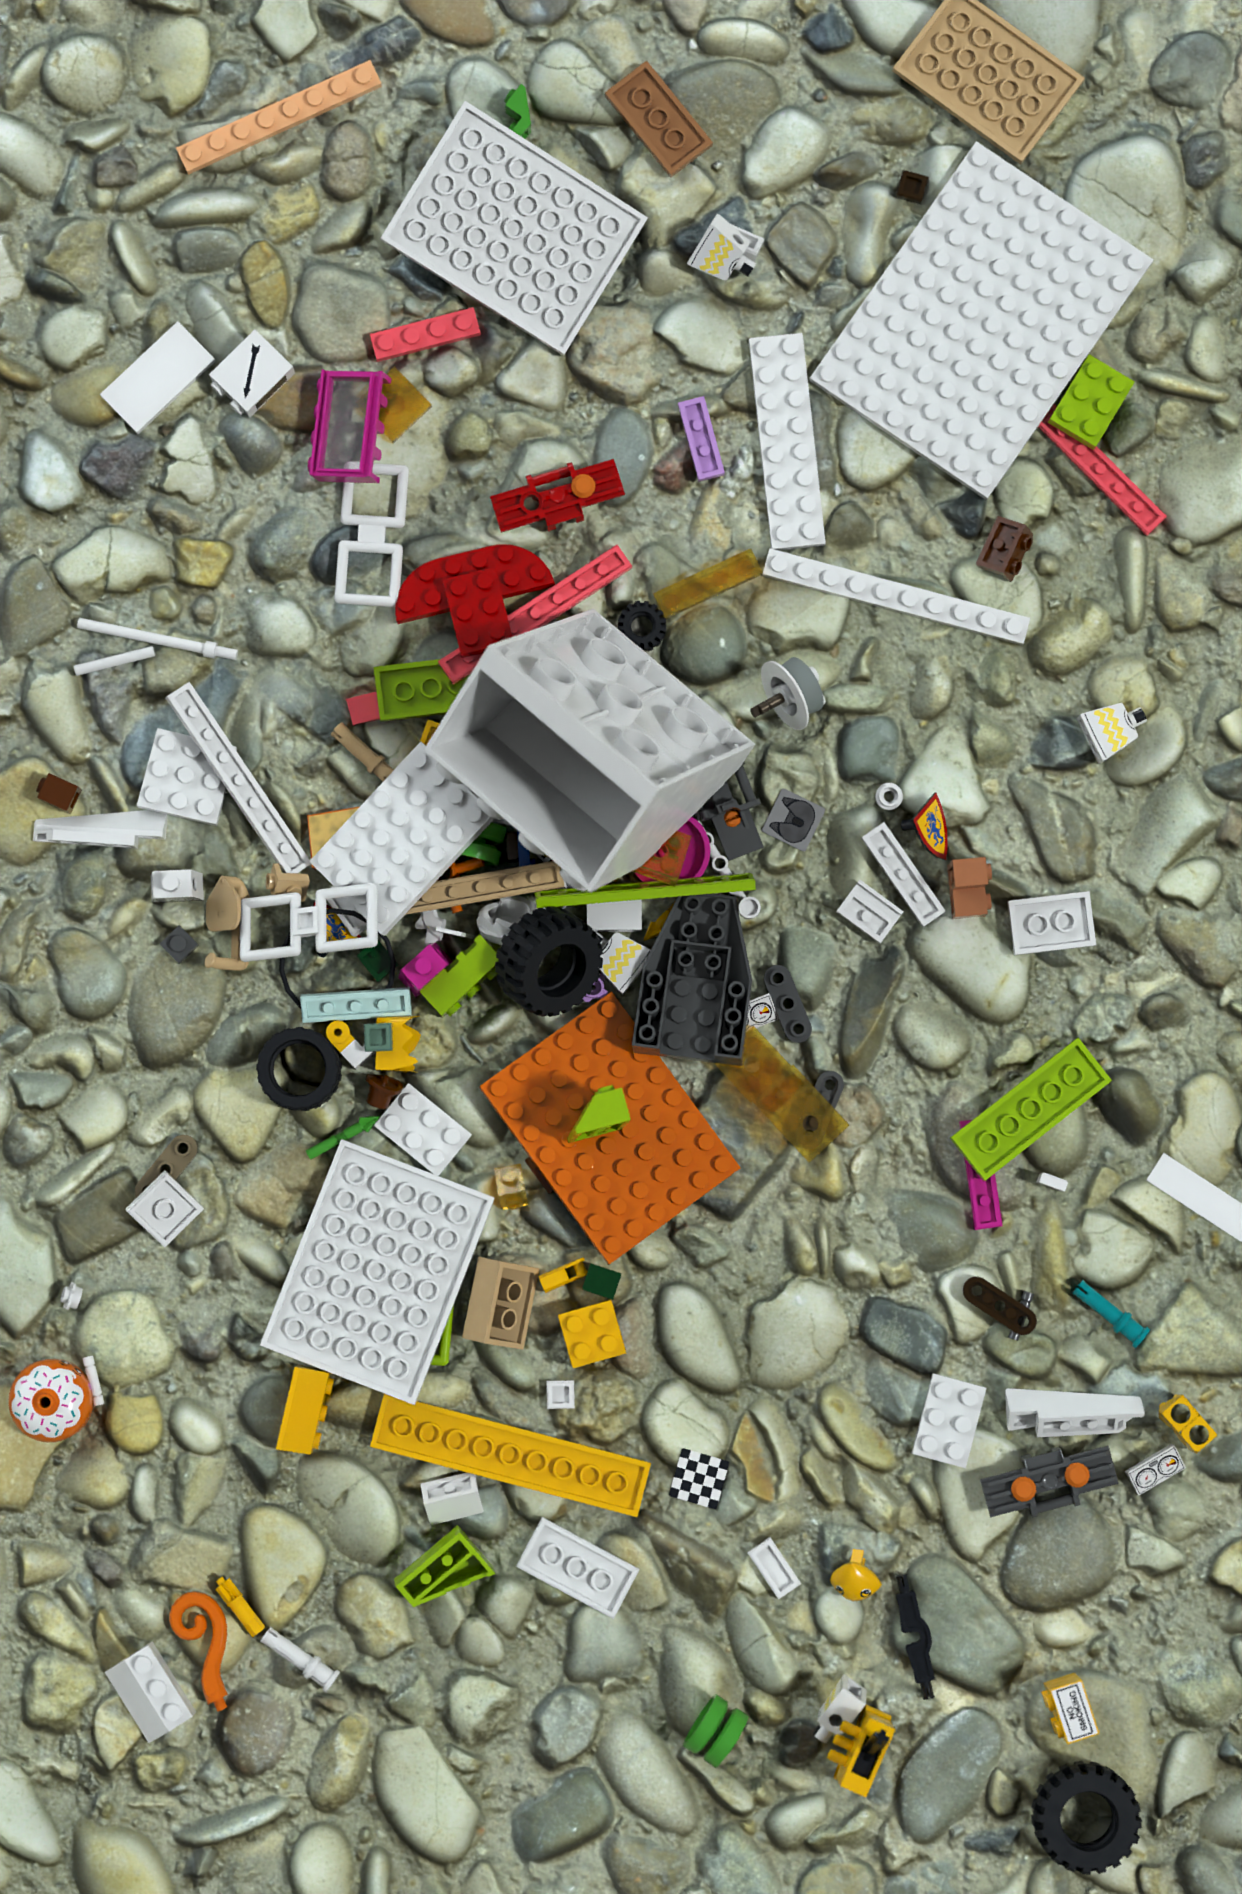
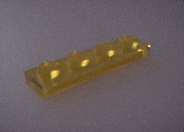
M750 548L653 593L659 609L664 613V618L668 619L762 575L763 572Z

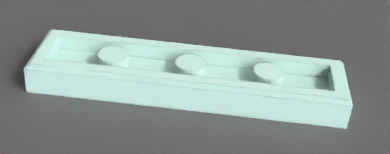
M410 987L301 994L300 996L303 1023L412 1016Z

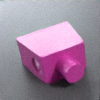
M432 943L400 970L398 978L406 987H410L411 993L417 998L421 994L420 991L453 961L437 943Z

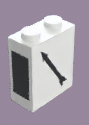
M254 330L209 376L213 382L211 387L221 397L226 394L232 400L229 404L239 415L245 413L250 418L295 374L293 366Z

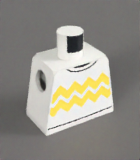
M719 214L715 216L687 262L688 265L722 280H728L734 269L748 277L756 265L754 261L743 255L750 244L749 240Z
M1123 703L1085 712L1077 717V721L1098 764L1105 762L1136 740L1138 733L1135 727L1147 722L1141 707L1127 713Z
M596 931L603 950V955H600L603 958L602 968H599V971L621 995H624L641 973L651 950L618 932H615L608 941Z
M844 1674L820 1708L817 1719L819 1725L814 1730L813 1735L823 1743H827L833 1733L835 1735H843L844 1732L839 1729L842 1721L845 1720L849 1723L854 1721L866 1705L867 1690Z

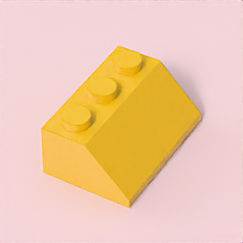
M303 1365L294 1367L276 1445L277 1450L311 1455L313 1448H319L322 1433L317 1432L320 1421L325 1422L328 1406L323 1404L326 1394L331 1395L334 1379L330 1378V1372Z

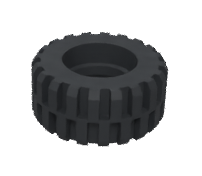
M549 906L545 907V909H535L533 914H524L520 917L521 920L518 923L514 922L509 927L511 929L508 935L504 934L501 940L503 944L497 950L496 958H498V962H495V972L498 974V984L508 997L537 1016L560 1015V1011L566 1013L572 1010V1006L580 1005L584 1001L583 997L586 994L590 995L594 982H598L600 977L598 971L603 965V958L600 957V955H603L602 944L599 943V937L592 930V927L563 908L558 909L557 907ZM561 945L560 955L555 965L545 975L537 978L540 964L551 950Z
M1075 1761L1074 1765L1068 1766L1064 1764L1059 1767L1058 1772L1055 1774L1051 1772L1046 1776L1047 1781L1045 1784H1040L1036 1790L1038 1796L1032 1802L1033 1815H1031V1820L1037 1840L1054 1862L1058 1865L1061 1864L1066 1870L1071 1872L1076 1870L1080 1871L1081 1874L1090 1875L1091 1871H1097L1098 1874L1107 1872L1106 1868L1109 1866L1116 1868L1121 1864L1119 1861L1124 1856L1128 1858L1133 1852L1130 1849L1133 1843L1137 1844L1140 1838L1137 1833L1138 1828H1142V1819L1139 1817L1141 1809L1139 1802L1135 1798V1793L1118 1774L1107 1766L1103 1767L1096 1762L1090 1761L1087 1764L1083 1761ZM1082 1792H1095L1107 1800L1112 1812L1111 1823L1105 1834L1089 1843H1078L1070 1839L1064 1833L1060 1821L1061 1812L1068 1800Z

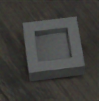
M180 925L160 943L179 964L199 946Z

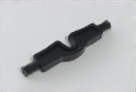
M902 1574L904 1585L902 1584L901 1576L897 1575L895 1577L899 1593L896 1594L899 1608L901 1631L903 1633L918 1632L920 1634V1639L907 1644L905 1649L912 1666L915 1682L920 1683L923 1700H928L926 1688H928L929 1697L932 1699L935 1696L931 1681L935 1677L929 1655L932 1645L931 1632L927 1623L920 1616L914 1590H910L907 1574Z

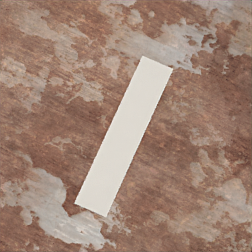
M1163 1153L1146 1181L1242 1242V1203Z

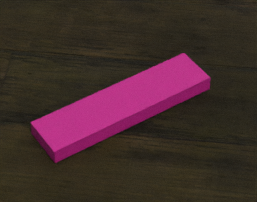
M972 1120L959 1121L960 1129ZM964 1157L974 1230L1002 1227L995 1174L986 1181H983Z

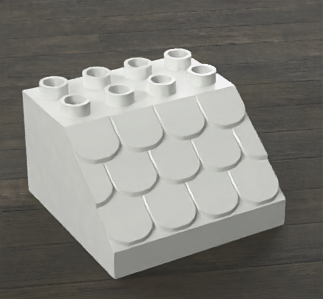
M591 609L489 645L424 750L438 761L436 768L445 779L456 784H465L479 796L477 804L483 812L496 819H505L520 832L518 838L525 848L535 854H546L561 867L560 875L568 885L581 891L588 890L592 892L641 867L741 767L756 744L596 610Z

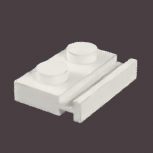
M861 880L858 881L836 911V913L879 944L904 912Z

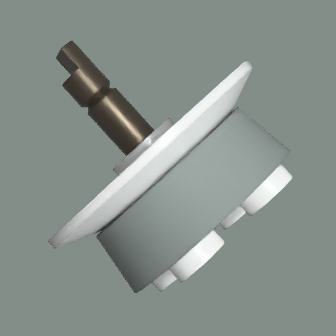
M796 657L790 658L782 665L775 661L764 663L761 668V680L768 699L754 706L750 711L752 716L756 718L768 712L769 709H774L777 715L789 727L795 730H803L808 725L809 714L821 710L826 702L818 682L819 675L814 667H808L802 660Z

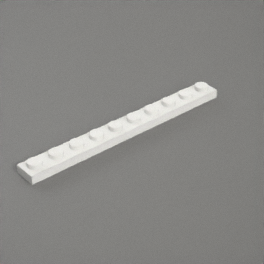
M770 548L762 576L1018 645L1024 644L1030 622L1029 617Z

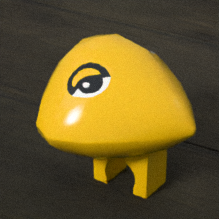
M853 1549L850 1563L840 1566L830 1577L833 1587L845 1599L851 1601L864 1600L876 1593L882 1586L876 1574L865 1566L864 1550Z

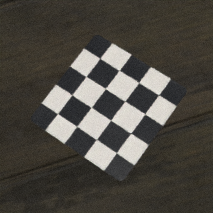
M683 1448L669 1496L716 1509L729 1461Z

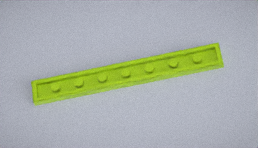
M751 873L603 885L592 892L588 890L581 891L575 888L544 890L535 892V902L537 908L748 891L756 890V885Z

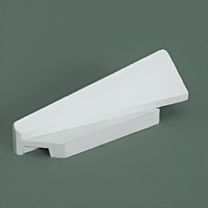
M150 810L37 819L34 823L33 841L138 849L139 838L166 840L168 815Z
M1011 1388L1005 1390L1008 1431L1035 1427L1037 1437L1120 1433L1126 1429L1127 1421L1133 1417L1142 1418L1144 1416L1142 1401L1138 1396Z

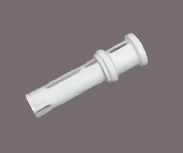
M272 1627L267 1630L260 1641L303 1671V1677L306 1679L311 1678L321 1685L324 1692L329 1690L340 1674V1671H333L322 1663L319 1656L312 1657Z

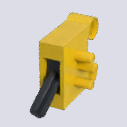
M867 1704L862 1709L856 1725L845 1720L840 1725V1731L853 1736L852 1740L840 1734L834 1736L833 1744L848 1750L846 1755L833 1749L827 1755L828 1760L838 1764L833 1779L837 1780L841 1787L865 1798L896 1730L891 1722V1715Z

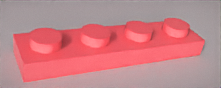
M474 307L372 333L370 337L376 360L380 362L480 336L481 333Z

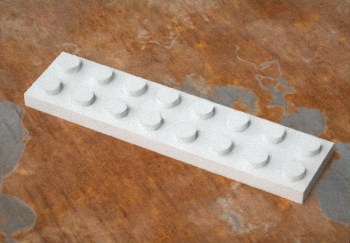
M803 333L749 338L771 549L788 550L825 546Z

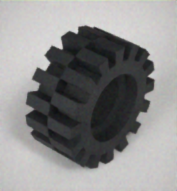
M635 601V604L631 605L630 603L627 605V608L622 610L618 619V630L642 650L651 651L655 646L658 647L665 637L666 618H664L662 610H659L655 604H649V601H644V603ZM637 617L648 618L653 625L652 631L646 636L636 635L631 628L634 619Z

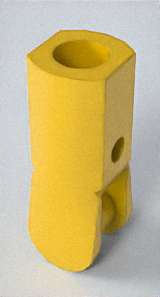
M584 1257L539 1275L538 1277L544 1292L548 1293L586 1276L588 1271L583 1263ZM573 1266L577 1276L569 1279L565 1269Z

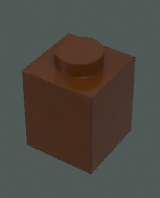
M48 773L46 778L43 777L40 780L36 792L39 793L37 798L71 814L82 789Z

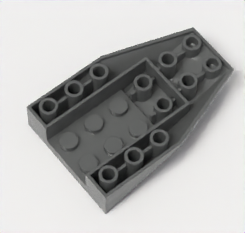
M701 894L677 897L643 965L632 1041L633 1053L742 1066L752 976L735 896Z

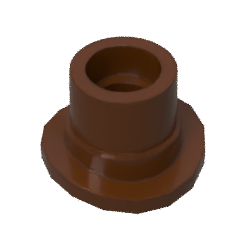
M372 1074L367 1075L365 1079L370 1084L366 1102L379 1109H387L392 1097L399 1095L403 1089V1084L399 1080L387 1075Z

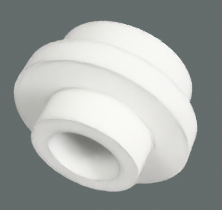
M885 783L877 789L875 799L882 809L893 810L901 804L903 794L896 784ZM886 792L892 793L894 796L893 801H886L884 794Z

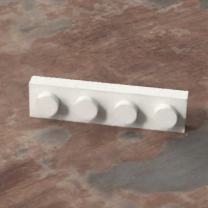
M885 822L861 837L922 927L946 912Z

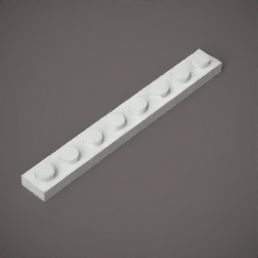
M188 682L169 694L166 700L276 863H279L283 873H299L311 865L310 859L191 683Z

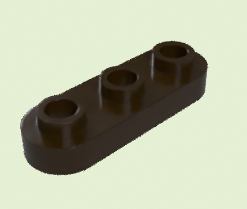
M975 1276L969 1278L964 1283L963 1295L965 1299L1019 1335H1028L1035 1330L1037 1326L1035 1313L984 1278ZM974 1286H981V1295L975 1296L972 1289ZM998 1301L1005 1303L1003 1311L996 1310L995 1304ZM1022 1316H1026L1029 1320L1028 1325L1025 1327H1021L1018 1323L1019 1318Z

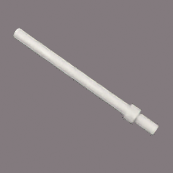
M79 618L77 628L202 653L203 657L213 659L221 657L237 660L238 650L218 646L216 642L206 641L202 643Z

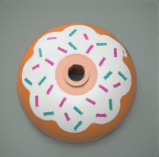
M55 1358L40 1360L24 1368L12 1383L8 1399L10 1415L18 1429L31 1439L48 1443L59 1442L77 1434L87 1424L94 1407L92 1390L86 1374L75 1364ZM43 1397H48L50 1399L51 1403L49 1407H45V1401Z

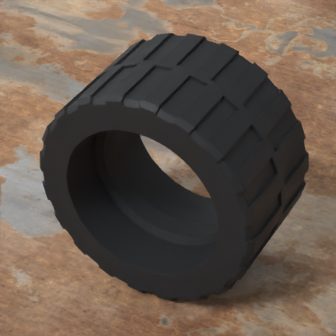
M303 1027L287 1028L280 1033L274 1034L263 1045L264 1047L258 1055V1064H256L257 1079L261 1084L263 1092L274 1103L293 1111H309V1109H316L323 1103L328 1102L334 1092L336 1093L342 1078V1062H340L338 1051L322 1034L312 1029H304ZM293 1044H307L314 1047L321 1054L325 1063L323 1081L317 1089L305 1095L287 1093L278 1085L274 1076L276 1058L283 1049Z

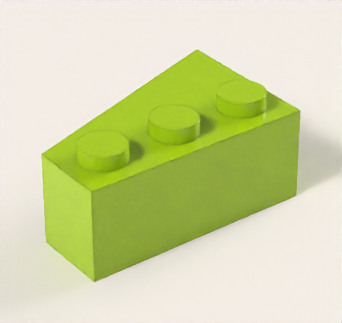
M480 934L474 939L475 942L468 949L459 953L447 968H444L420 991L442 1017L446 1014L449 1017L453 1016L462 1007L460 1002L466 996L471 999L482 989L480 984L487 977L491 981L498 975L495 972V962H498V958H496L497 953Z
M457 1525L394 1578L395 1587L415 1607L445 1595L446 1592L467 1586L480 1578L494 1575L495 1571L491 1563Z

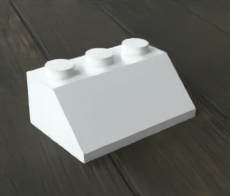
M153 1641L105 1671V1674L148 1743L170 1732L196 1713V1710Z

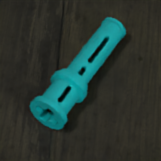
M1084 1280L1078 1286L1086 1294L1078 1287L1072 1292L1073 1295H1076L1105 1320L1110 1322L1116 1334L1120 1332L1129 1339L1134 1348L1149 1333L1150 1328L1142 1327L1131 1318L1132 1314L1125 1311L1123 1313Z

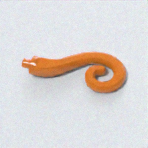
M196 1591L187 1592L176 1599L172 1605L169 1617L170 1625L174 1633L181 1639L188 1641L196 1640L207 1629L205 1617L201 1614L196 1615L195 1626L193 1628H186L182 1623V1615L186 1609L194 1606L201 1607L208 1614L212 1623L213 1633L202 1669L201 1683L207 1703L213 1702L217 1712L227 1708L223 1697L228 1695L220 1674L227 1641L226 1618L220 1605L211 1596Z

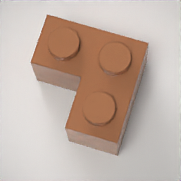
M986 857L952 860L947 865L952 919L985 917L988 914L987 910L992 908L991 895L985 891L989 880H992L991 864H986Z

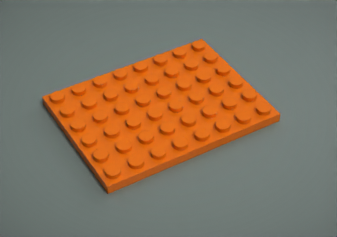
M612 991L479 1086L482 1093L608 1265L741 1168L662 1059L655 1055L633 1053L632 1041L635 1023ZM614 1085V1089L622 1088L631 1120L621 1130L568 1143L567 1137L586 1104L592 1099L595 1092H598L597 1089Z

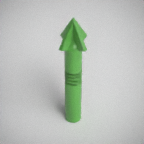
M380 1116L359 1117V1122L344 1129L341 1133L338 1132L336 1136L333 1135L307 1149L308 1157L312 1160L339 1145L341 1139L346 1141L363 1131L369 1132Z

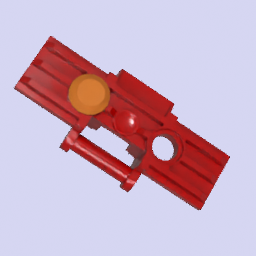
M611 459L575 470L573 463L570 462L567 463L566 467L531 477L530 474L525 476L528 485L490 496L501 533L545 520L549 532L556 529V524L567 520L575 519L576 523L584 521L582 508L624 496L625 492L615 461ZM566 477H570L572 483L543 492H537L535 488ZM532 497V500L539 502V507L532 511L526 509L524 506L526 498Z

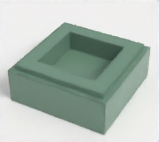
M392 1023L364 1024L365 1052L393 1051Z

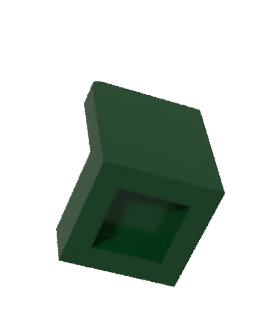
M590 1263L582 1289L613 1300L622 1273Z

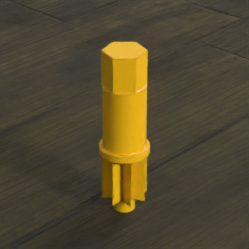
M220 1577L216 1581L219 1586L215 1590L224 1600L227 1607L231 1608L249 1634L254 1637L265 1628L264 1624L243 1598V1594L230 1578L225 1580L223 1577Z

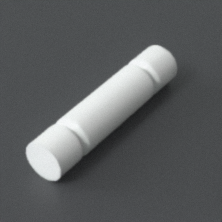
M92 1355L82 1358L86 1367V1376L92 1390L93 1405L105 1404L101 1395L102 1391L96 1366L94 1365V1357Z

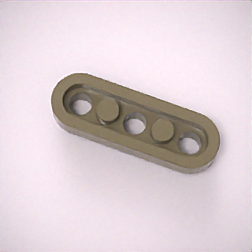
M179 1135L170 1142L135 1187L136 1198L144 1191L146 1186H149L162 1173L161 1168L165 1164L171 1168L169 1174L175 1180L179 1178L198 1153V1144L193 1137ZM182 1143H186L188 1146V1151L184 1154L180 1153L178 1149Z

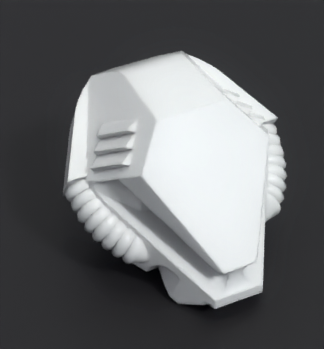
M519 895L500 898L499 902L488 904L480 909L477 917V927L481 936L486 941L502 945L501 940L504 934L508 935L511 930L509 927L514 922L518 923L521 920L520 917L524 914H533V910L538 908L534 902Z

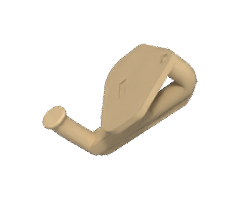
M221 876L207 899L206 925L208 929L213 932L232 930L231 958L217 957L215 953H209L204 962L206 968L242 971L248 966L249 962H243L240 959L241 900L250 898L244 882L239 878Z

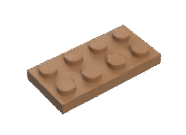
M645 61L605 92L607 100L670 178L713 146L712 140L648 61Z

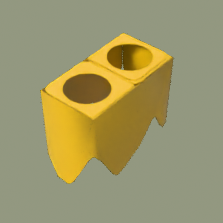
M420 1016L376 1018V1023H392L393 1051L376 1052L375 1070L418 1073L413 1071L415 1069L413 1064L418 1062L417 1059L408 1055L417 1046L421 1034L405 1023L411 1018Z
M1175 1394L1172 1399L1159 1404V1419L1172 1428L1178 1439L1188 1450L1197 1454L1217 1436V1433L1184 1395ZM1177 1404H1184L1190 1410V1418L1185 1423H1176L1171 1417V1410ZM1196 1425L1206 1427L1209 1433V1437L1200 1445L1194 1444L1189 1437L1191 1428Z

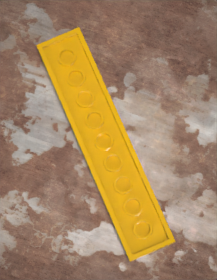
M387 1394L383 1395L370 1447L634 1517L638 1516L651 1462L416 1401V1404L413 1405Z

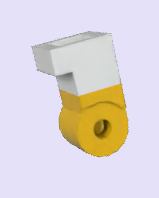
M333 1021L328 1025L326 1029L328 1040L356 1070L376 1053L365 1052V1046H361L352 1036L350 1027L343 1021Z

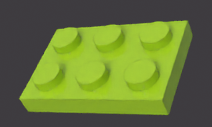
M1089 354L1048 423L1094 450L1135 381Z

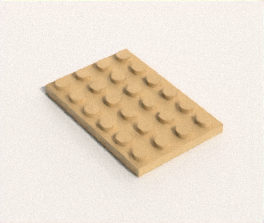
M944 0L892 69V72L1020 165L1085 79L978 0Z

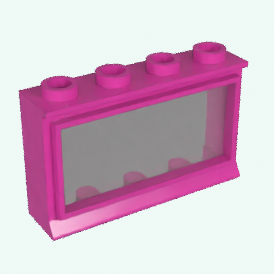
M321 370V378L317 381L318 404L314 407L315 429L311 433L312 455L308 459L309 475L319 482H380V478L372 473L374 460H381L382 455L381 450L375 446L377 434H383L385 430L384 424L378 420L380 408H386L388 404L387 397L382 394V385L391 384V378L383 371Z

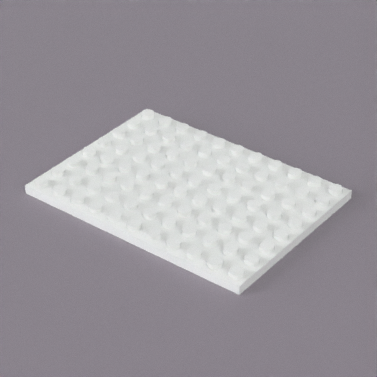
M976 141L811 375L809 381L987 500L1151 266L1154 259Z

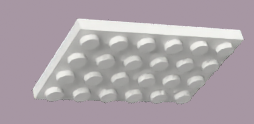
M422 742L408 754L310 860L312 865L334 887L367 883L376 884L378 932L383 936L398 923L495 819L480 809L477 804L479 797L465 784L450 782L438 772L436 768L438 761L424 750L426 745ZM366 895L345 897L367 920Z

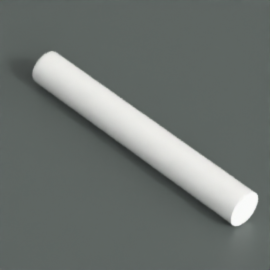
M149 646L74 665L76 676L156 655L154 647Z

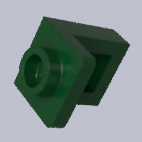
M379 940L375 947L358 949L360 953L356 957L377 982H380L390 973V957L388 951Z

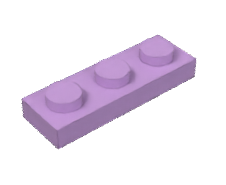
M704 396L679 402L678 408L698 482L724 476L725 472Z

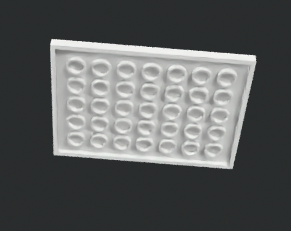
M464 101L380 240L564 356L648 217L470 103Z
M341 1139L260 1346L415 1405L495 1198Z

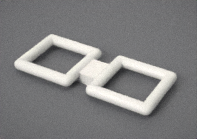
M347 462L344 469H359L360 462ZM373 463L372 473L398 476L395 517L352 514L354 483L343 482L341 523L359 527L357 541L342 540L338 544L334 600L338 604L395 607L401 583L403 547L400 544L385 543L386 528H402L405 525L409 469L405 465ZM349 551L392 554L389 596L346 593Z
M367 883L319 889L315 893V906L301 908V895L297 892L242 899L240 916L241 961L250 962L298 956L301 953V938L315 936L316 951L318 953L375 947L378 944L376 884ZM366 895L367 937L327 941L326 900ZM290 904V946L251 950V909Z

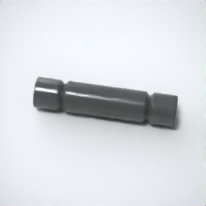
M1023 1291L1020 1303L1030 1308L1034 1294ZM1022 1316L1018 1320L1021 1327L1024 1326L1026 1316ZM1010 1330L1008 1338L1018 1341L1020 1335Z

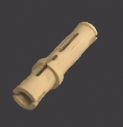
M343 722L334 728L331 736L368 768L367 771L371 775L374 773L380 780L384 781L394 771L385 762V758L382 755L378 756L359 737L350 731Z

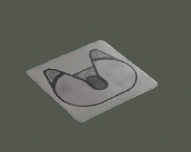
M783 788L762 831L804 852L820 823L825 808Z

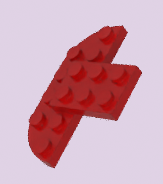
M506 544L492 545L438 558L419 566L403 582L395 606L397 624L450 612L461 658L484 653L489 645L513 637L503 599L550 588L555 585V582L546 564L537 555L519 546Z

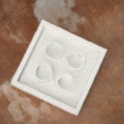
M157 728L137 807L217 826L227 790L191 736Z

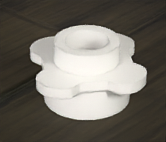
M73 1282L70 1283L69 1287H64L60 1302L64 1303L63 1308L69 1310V1308L77 1309L83 1289L77 1287Z

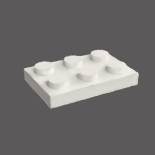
M1089 891L1007 901L1014 955L1096 946Z
M409 1083L374 1125L437 1176H440L472 1136L470 1132Z
M932 1373L912 1454L966 1468L986 1388Z

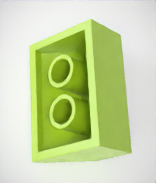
M614 1085L597 1089L598 1092H595V1095L586 1104L567 1137L568 1143L621 1130L631 1120L622 1088L614 1089Z

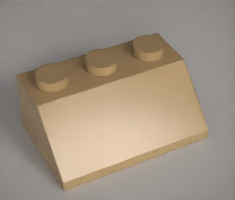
M478 1257L462 1338L523 1350L539 1268Z

